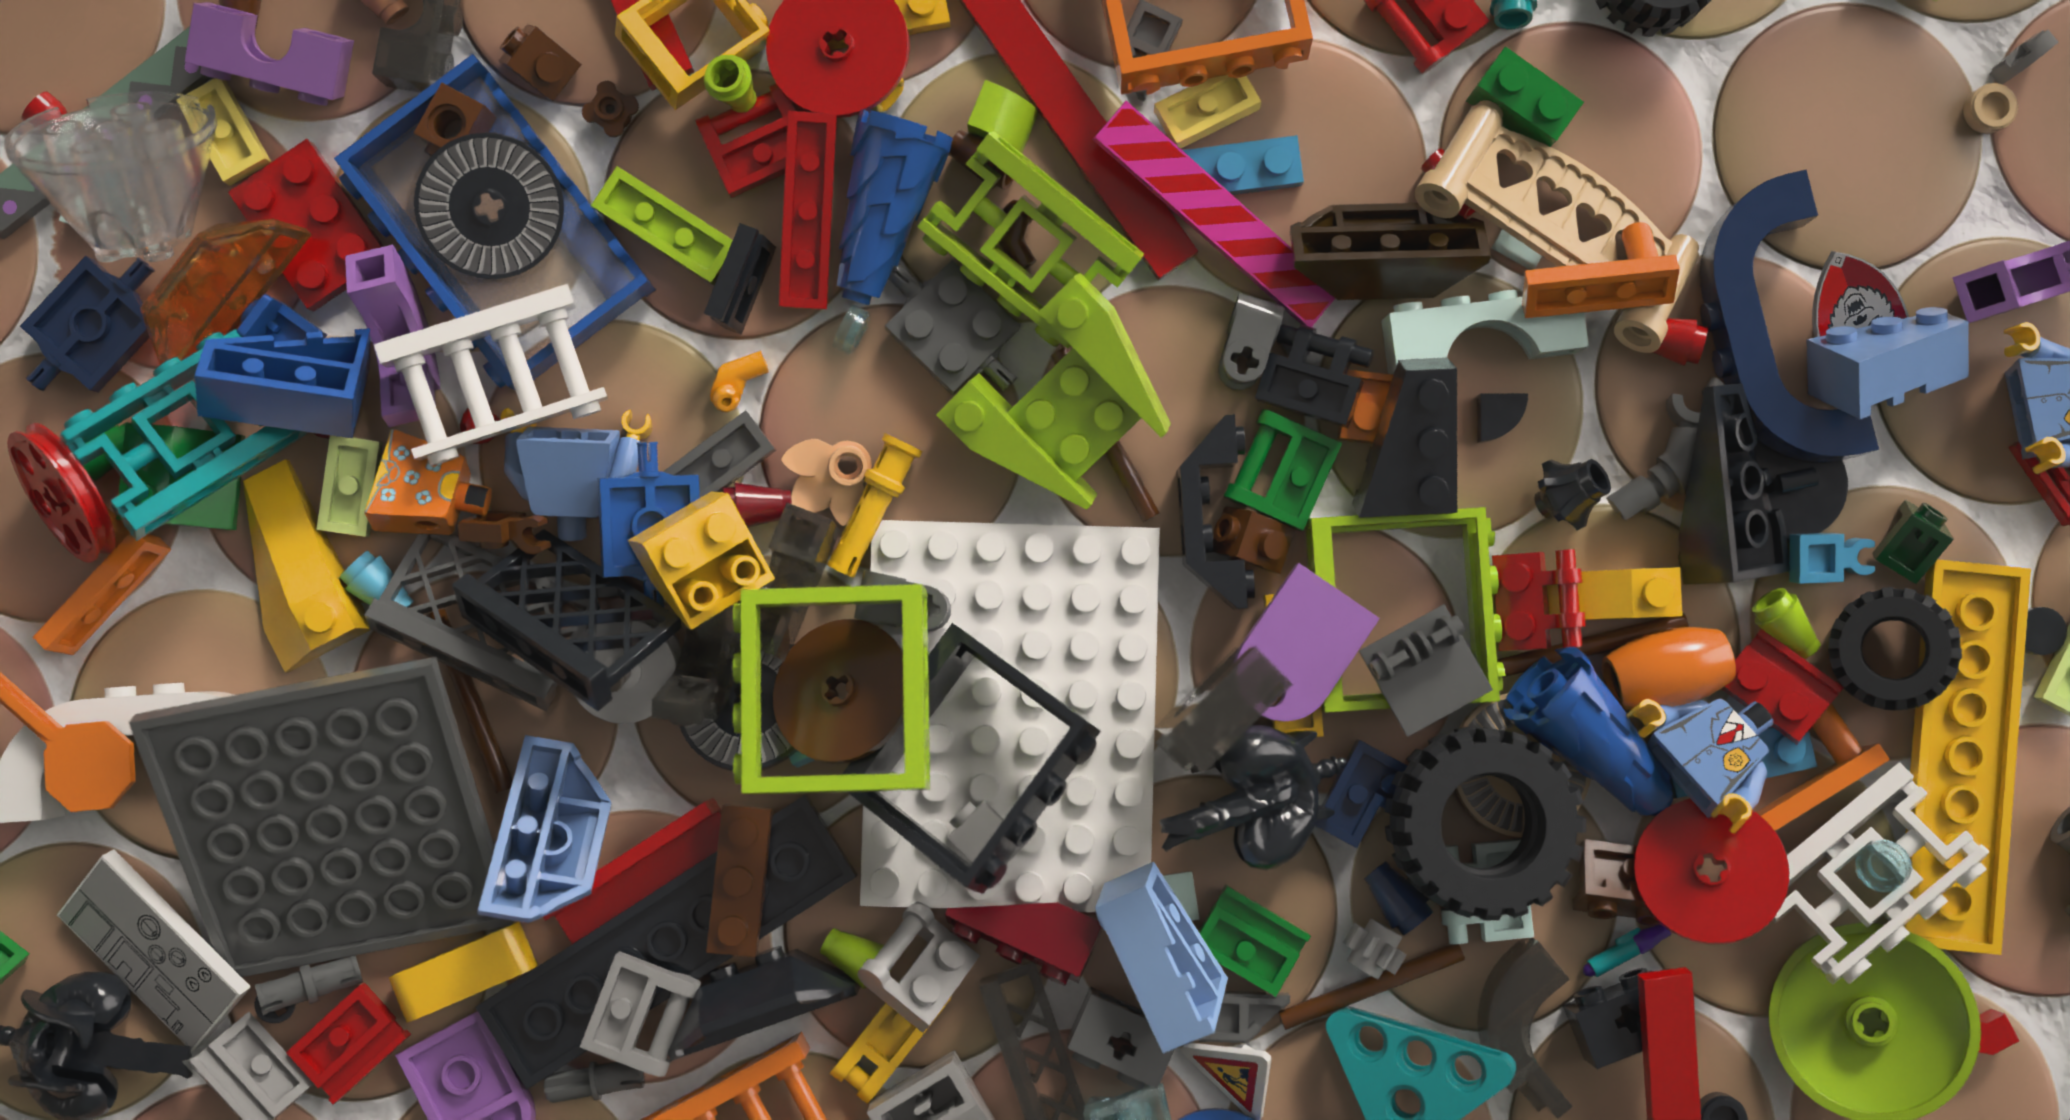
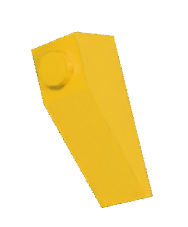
M1680 567L1582 571L1583 583H1578L1580 612H1585V620L1682 616ZM1548 585L1549 614H1560L1558 585Z

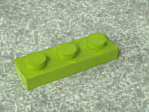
M616 166L591 206L608 219L714 286L733 240Z

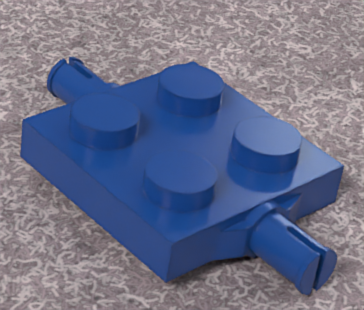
M637 442L639 472H634L625 477L598 478L602 576H630L643 580L644 595L653 600L654 590V601L665 608L663 596L651 583L628 540L699 499V475H671L658 471V442H648V459L647 442Z

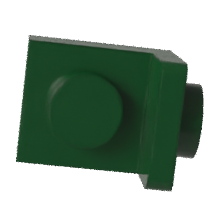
M1904 500L1899 507L1903 516L1872 554L1875 560L1917 584L1954 538L1945 525L1948 520L1947 517L1940 511L1924 502L1917 507L1911 502Z

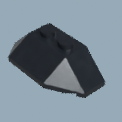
M782 946L758 953L754 958L755 964L740 969L737 968L736 962L720 966L708 973L710 979L698 988L668 1050L670 1061L856 996L861 987L840 969L798 949L784 953Z

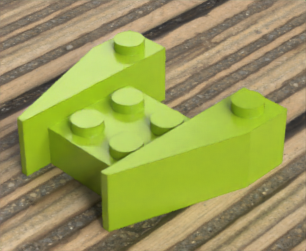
M1079 272L1038 312L1073 348L1013 407L978 373L936 416L970 450L1087 510L1094 502L1098 493L1081 476L1141 418L1161 438L1167 433L1171 422L1114 306Z

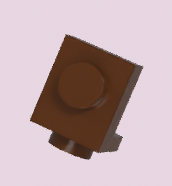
M527 24L523 30L518 26L515 27L500 46V49L505 53L499 59V62L506 68L514 71L552 102L582 65L538 27Z
M1226 506L1214 528L1213 552L1245 560L1246 563L1281 574L1295 528L1254 511Z

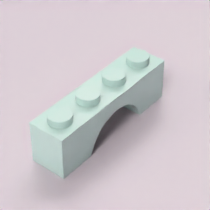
M1517 290L1494 292L1488 294L1489 301L1470 303V296L1450 297L1441 300V307L1423 309L1422 302L1398 304L1393 306V313H1389L1381 320L1388 374L1394 375L1398 360L1447 357L1450 347L1458 335L1474 328H1492L1508 334L1520 344L1529 359L1576 354L1589 347L1585 314L1583 312L1525 318L1522 297H1518Z

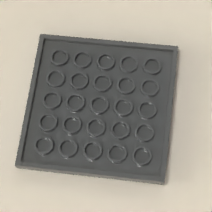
M436 657L137 713L129 721V726L212 946L241 977L513 925V920L478 915V908L495 846Z

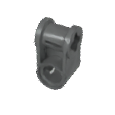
M1242 293L1238 294L1226 332L1228 335L1218 366L1220 380L1225 386L1232 390L1242 391L1249 389L1257 382L1266 367L1271 348L1277 338L1285 312L1284 306ZM1239 356L1247 358L1246 366L1249 369L1245 375L1236 372L1237 364L1235 362Z
M864 570L861 586L914 585L918 583L906 581L907 579ZM923 585L927 590V598L928 595L933 596L932 602L940 607L938 615H930L928 618V631H935L942 628L948 622L951 616V604L948 597L942 591ZM902 603L856 605L854 618L893 627L897 625L902 626Z

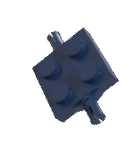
M84 256L20 325L38 343L42 354L46 357L26 379L32 382V385L37 389L44 391L61 371L75 376L90 391L99 393L164 323L143 304L139 294L136 292L143 282L155 272L154 268L149 266L140 257H137L136 261L119 278L111 275L95 259Z

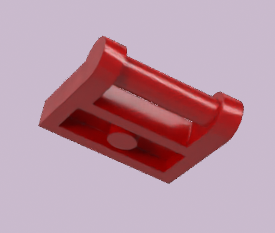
M1364 0L1372 12L1377 10L1415 57L1416 60L1413 64L1422 75L1480 32L1490 22L1474 0H1406L1439 42L1431 47L1394 0Z
M776 83L768 86L770 91L758 96L754 107L747 112H737L729 109L712 118L707 114L695 120L731 198L785 174L788 111H795L792 102L784 95ZM776 109L780 110L782 118L722 145L719 138L720 135Z

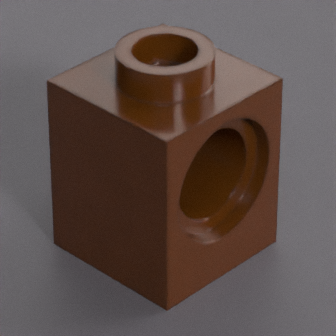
M441 82L414 134L427 144L424 152L432 156L444 144L455 138L471 133L489 132L497 117L484 104ZM462 120L460 133L454 138L445 139L446 127L453 121Z

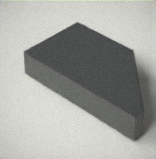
M1140 0L1127 26L1133 58L1168 52L1182 25L1183 19L1144 0ZM1146 91L1136 92L1138 99L1145 101L1147 97Z
M1225 991L1215 1033L1200 1038L1199 1042L1248 1043L1272 1017L1290 1003L1289 993L1279 992L1275 997L1268 992Z

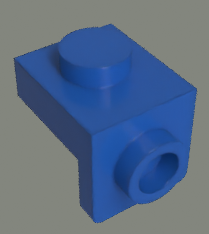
M264 294L260 299L253 301L247 306L241 316L242 324L236 331L241 337L273 335L274 342L306 340V333L322 332L323 338H326L328 335L288 305L267 294Z

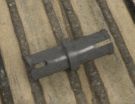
M355 955L311 968L309 964L299 967V972L276 980L256 984L255 989L262 1014L266 1015L307 1000L309 1004L318 1002L320 996L345 987L362 984L363 980Z

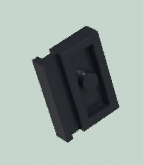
M742 223L739 224L704 311L705 315L710 316L712 320L723 328L741 335L776 250V246L764 235L760 234L758 229Z

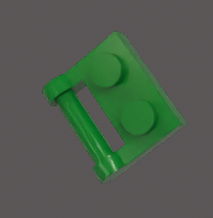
M1262 409L1256 421L1259 425L1257 433L1234 484L1228 483L1223 497L1301 532L1307 524L1342 443L1277 413ZM1278 433L1290 438L1263 497L1252 492V488Z

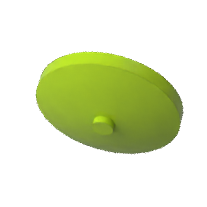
M1851 923L1833 927L1847 942L1846 946L1833 956L1835 961L1840 963L1882 928L1884 924L1873 923L1868 928L1863 923ZM1910 932L1905 939L1889 952H1886L1879 946L1868 955L1866 959L1872 965L1852 983L1848 984L1841 978L1832 985L1825 978L1826 975L1811 962L1812 958L1829 944L1819 934L1801 944L1785 961L1774 981L1769 1000L1768 1022L1773 1046L1781 1064L1794 1083L1807 1096L1827 1110L1851 1120H1914L1934 1112L1957 1094L1967 1081L1976 1063L1980 1047L1981 1023L1977 1003L1967 980L1955 963L1943 951L1921 936Z

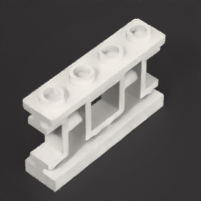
M1900 762L1787 855L1790 871L1789 886L1825 856L1830 860L1818 871L1817 877L1834 894L1814 909L1795 890L1785 898L1779 912L1772 921L1774 923L1778 922L1794 908L1829 944L1815 955L1811 962L1826 975L1825 978L1832 985L1841 978L1848 984L1852 983L1872 965L1866 959L1868 955L1879 946L1886 952H1889L1910 934L1904 925L1918 914L1926 921L1948 902L1942 895L1956 882L1964 889L1987 870L1980 862L1984 860L1990 851L1983 845L1978 846L1967 831H1964L1946 846L1911 811L1926 798L1928 792L1921 786L1918 787L1912 781L1914 776ZM1899 794L1905 798L1894 807L1891 814L1908 832L1890 846L1872 827L1856 840L1851 835ZM1868 846L1904 881L1871 910L1835 874ZM1923 846L1942 865L1958 852L1965 858L1918 898L1914 899L1909 894L1921 884L1923 878L1906 860ZM1847 909L1867 928L1881 916H1884L1889 921L1840 963L1835 961L1833 956L1841 951L1847 942L1829 924Z

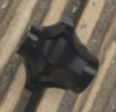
M1552 459L1542 463L1544 478L1538 481L1540 492L1534 496L1539 512L1547 519L1555 517L1558 522L1562 520L1567 521L1576 531L1586 527L1593 507L1601 500V497L1609 494L1611 491L1610 480L1604 468L1593 459L1584 463L1562 464Z

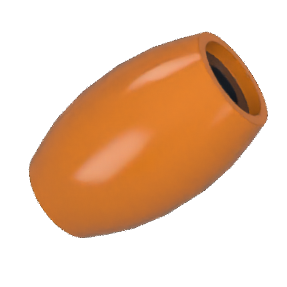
M1681 627L1646 634L1625 643L1602 660L1604 684L1623 709L1629 711L1645 699L1653 700L1659 705L1671 707L1701 700L1734 680L1736 674L1735 659L1728 639L1721 630L1712 628Z

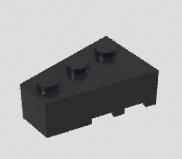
M1447 357L1398 360L1380 415L1381 421L1375 440L1366 458L1367 464L1363 477L1352 501L1353 507L1359 518L1457 513V367Z

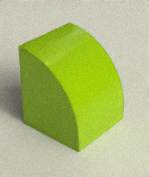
M985 80L967 123L968 133L986 137L988 133L995 131L1018 151L1023 153L1039 113L1029 101L1020 95Z

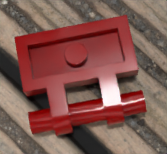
M1575 549L1556 550L1557 570L1546 571L1544 552L1492 555V564L1497 569L1499 579L1498 593L1495 594L1496 614L1500 615L1502 623V640L1498 643L1499 651L1552 648L1550 629L1561 628L1563 648L1582 647L1581 627H1586L1585 612H1580L1578 583L1583 582L1582 569L1576 568ZM1548 585H1558L1560 614H1549Z

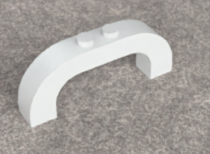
M184 683L153 685L152 695H136V686L104 688L105 698L70 701L52 707L45 712L63 728L69 724L109 721L121 733L127 736L133 735L129 721L137 713L227 697L234 694L217 691L185 692ZM26 725L11 740L0 760V823L37 821L65 816V807L45 790L44 750L46 749V743Z

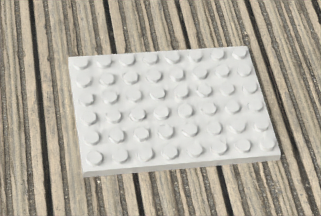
M881 521L871 541L870 571L934 587L942 591L950 601L951 616L948 622L938 630L928 631V655L951 623H954L1101 732L1095 739L1097 744L1092 755L1083 764H1077L1066 779L1067 787L1061 798L1054 805L1047 806L1037 819V829L1033 837L1007 863V871L1001 881L995 887L987 889L984 894L965 888L863 805L860 906L909 907L919 901L929 908H961L1059 902L1078 912L1096 913L1095 907L1104 883L1151 863L1160 528ZM929 595L927 598L928 618L930 615H938L940 607L932 602L933 596ZM870 622L890 634L903 649L902 626L897 625L893 627ZM974 657L929 719L931 790L879 792L971 865L972 862L948 839L950 833L955 829L949 821L969 801L977 807L983 800L1005 819L1070 727ZM904 754L890 774L905 773Z

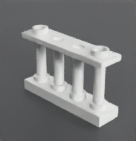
M568 284L374 344L380 364L386 368L395 366L396 372L403 373L428 443L411 449L414 459H428L430 466L458 458L457 448L565 413L571 412L573 419H578L601 411L599 402L608 400L605 389L602 387L589 391L565 320L569 318L567 311L576 308ZM537 320L541 327L546 326L571 397L543 407L517 336L522 333L519 326ZM490 335L493 342H499L523 410L521 414L496 422L494 421L470 350L474 348L472 341ZM442 350L445 357H451L475 425V429L450 437L446 436L422 369V365L426 364L423 356Z

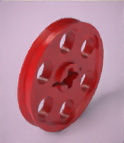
M39 423L29 424L25 429V433L15 431L9 434L7 440L8 452L17 478L34 509L57 540L76 558L86 563L96 561L99 552L109 554L114 551L116 536L108 510L88 473L65 443L50 429Z

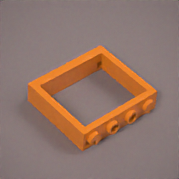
M1101 0L1121 95L1144 90L1146 95L1158 91L1160 87L1176 84L1192 87L1204 83L1208 78L1228 75L1231 78H1240L1253 73L1256 69L1272 66L1278 69H1288L1289 63L1304 61L1309 58L1313 36L1304 0H1285L1291 29L1133 58L1121 0Z

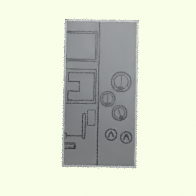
M114 849L100 857L57 914L186 1046L192 1047V1052L205 1043L251 988Z

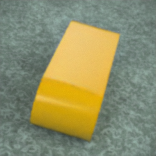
M520 921L513 923V925L501 928L388 977L406 1023L517 977L536 968L538 964Z

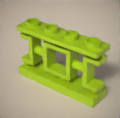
M995 131L990 132L966 163L968 167L984 179L982 184L958 214L940 200L934 204L928 215L922 219L917 227L925 233L922 240L932 250L942 256L949 252L963 264L960 267V271L969 280L981 287L987 283L1000 294L997 300L1006 310L1017 317L1024 313L1037 324L1035 331L1042 339L1054 347L1061 343L1069 349L1071 345L1038 313L1044 306L1016 285L1017 281L1033 293L1048 273L1064 286L1079 273L1061 258L1077 238L1062 226L1064 222L1117 264L1114 268L1099 256L1084 274V277L1090 283L1100 273L1118 288L1142 259L1144 253ZM990 160L1038 199L1041 204L1038 206L1026 195H1023L1010 212L1006 214L986 197L1002 177L987 162ZM1023 212L1060 241L1059 245L1034 276L997 247L998 243ZM976 213L995 229L979 250L992 260L994 264L989 263L941 224V222L944 221L957 232L964 226L970 216Z

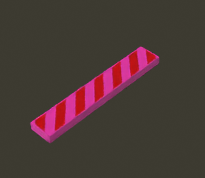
M1125 101L1092 139L1277 304L1284 306L1285 311L1300 324L1312 327L1335 300L1333 296L1294 268L1292 248L1128 101Z

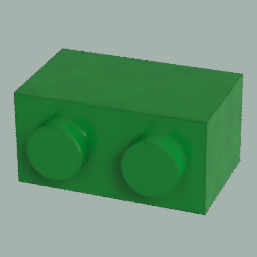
M1506 46L1465 100L1472 106L1477 105L1483 100L1496 103L1503 111V127L1550 147L1559 139L1584 103L1583 100Z

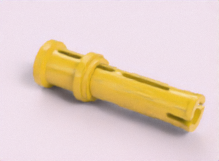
M884 433L882 437L885 444L873 468L867 469L864 474V482L867 484L862 492V496L841 535L836 549H834L830 560L827 562L829 567L852 578L856 575L861 560L882 521L887 507H889L893 497L898 498L899 494L903 493L905 488L902 482L914 458H920L923 451L887 433Z

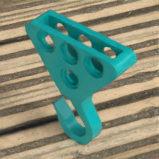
M1346 1006L1337 1010L1329 1016L1326 1022L1327 1033L1366 1120H1460L1507 1087L1516 1074L1515 1060L1506 1052L1355 1007ZM1371 1026L1381 1033L1383 1037V1047L1381 1050L1371 1051L1363 1046L1360 1040L1362 1027ZM1421 1041L1425 1043L1432 1053L1431 1063L1421 1066L1412 1062L1407 1053L1409 1042ZM1466 1055L1476 1059L1481 1067V1077L1476 1080L1462 1078L1456 1071V1058ZM1401 1089L1414 1092L1419 1098L1420 1110L1416 1113H1407L1401 1110L1396 1102V1092Z

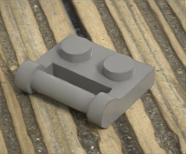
M918 901L906 908L902 914V923L876 957L866 960L857 974L860 981L868 989L923 1033L931 1025L980 955L934 919L932 910ZM918 934L928 943L901 980L896 982L890 976L889 971Z
M619 951L615 954L580 1048L654 1076H666L671 1063L667 1058L668 1050L678 1031L689 999L694 998L701 982L691 976L672 972ZM658 987L671 991L650 1049L649 1051H644L635 1046Z

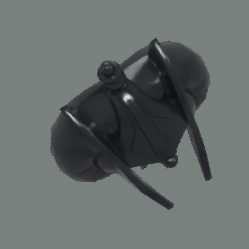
M1247 725L1236 728L1229 732L1216 746L1214 758L1190 768L1192 773L1216 768L1222 774V779L1236 790L1214 801L1201 802L1197 808L1161 819L1159 822L1161 833L1168 834L1162 848L1167 852L1173 847L1191 839L1199 840L1229 827H1235L1233 844L1241 860L1251 868L1265 871L1276 869L1288 863L1301 852L1314 830L1316 820L1329 818L1335 814L1333 809L1318 805V785L1321 783V779L1331 778L1334 774H1340L1341 768L1346 767L1347 761L1342 757L1336 759L1335 756H1331L1330 759H1322L1318 763L1313 764L1304 747L1317 737L1315 731L1284 733L1264 725Z
M86 971L70 975L50 987L43 994L26 989L21 995V1002L28 1012L20 1028L15 1029L11 1026L0 1025V1045L11 1048L19 1072L17 1075L10 1076L8 1079L9 1085L27 1088L38 1105L46 1113L57 1119L93 1120L109 1112L117 1098L119 1085L112 1072L106 1068L107 1066L115 1069L143 1071L146 1073L163 1072L176 1074L186 1079L193 1075L182 1062L192 1057L191 1046L145 1042L142 1038L134 1039L110 1032L127 1018L131 1009V990L117 975L108 972Z

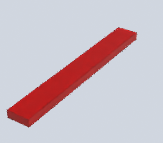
M959 0L1127 238L1144 253L1142 259L1157 280H1161L1197 255V248L1168 207L1092 140L1107 123L1022 2L1020 0Z

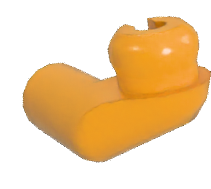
M761 350L720 366L710 390V399L716 409L721 412L735 410L739 405L746 382L769 373Z

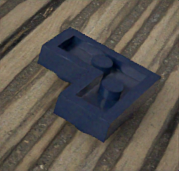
M1356 739L1346 758V767L1341 768L1340 774L1337 775L1321 805L1333 809L1335 814L1329 818L1316 820L1315 826L1358 848L1379 806L1385 809L1386 798H1393L1396 786L1391 783L1397 771L1404 772L1407 765Z

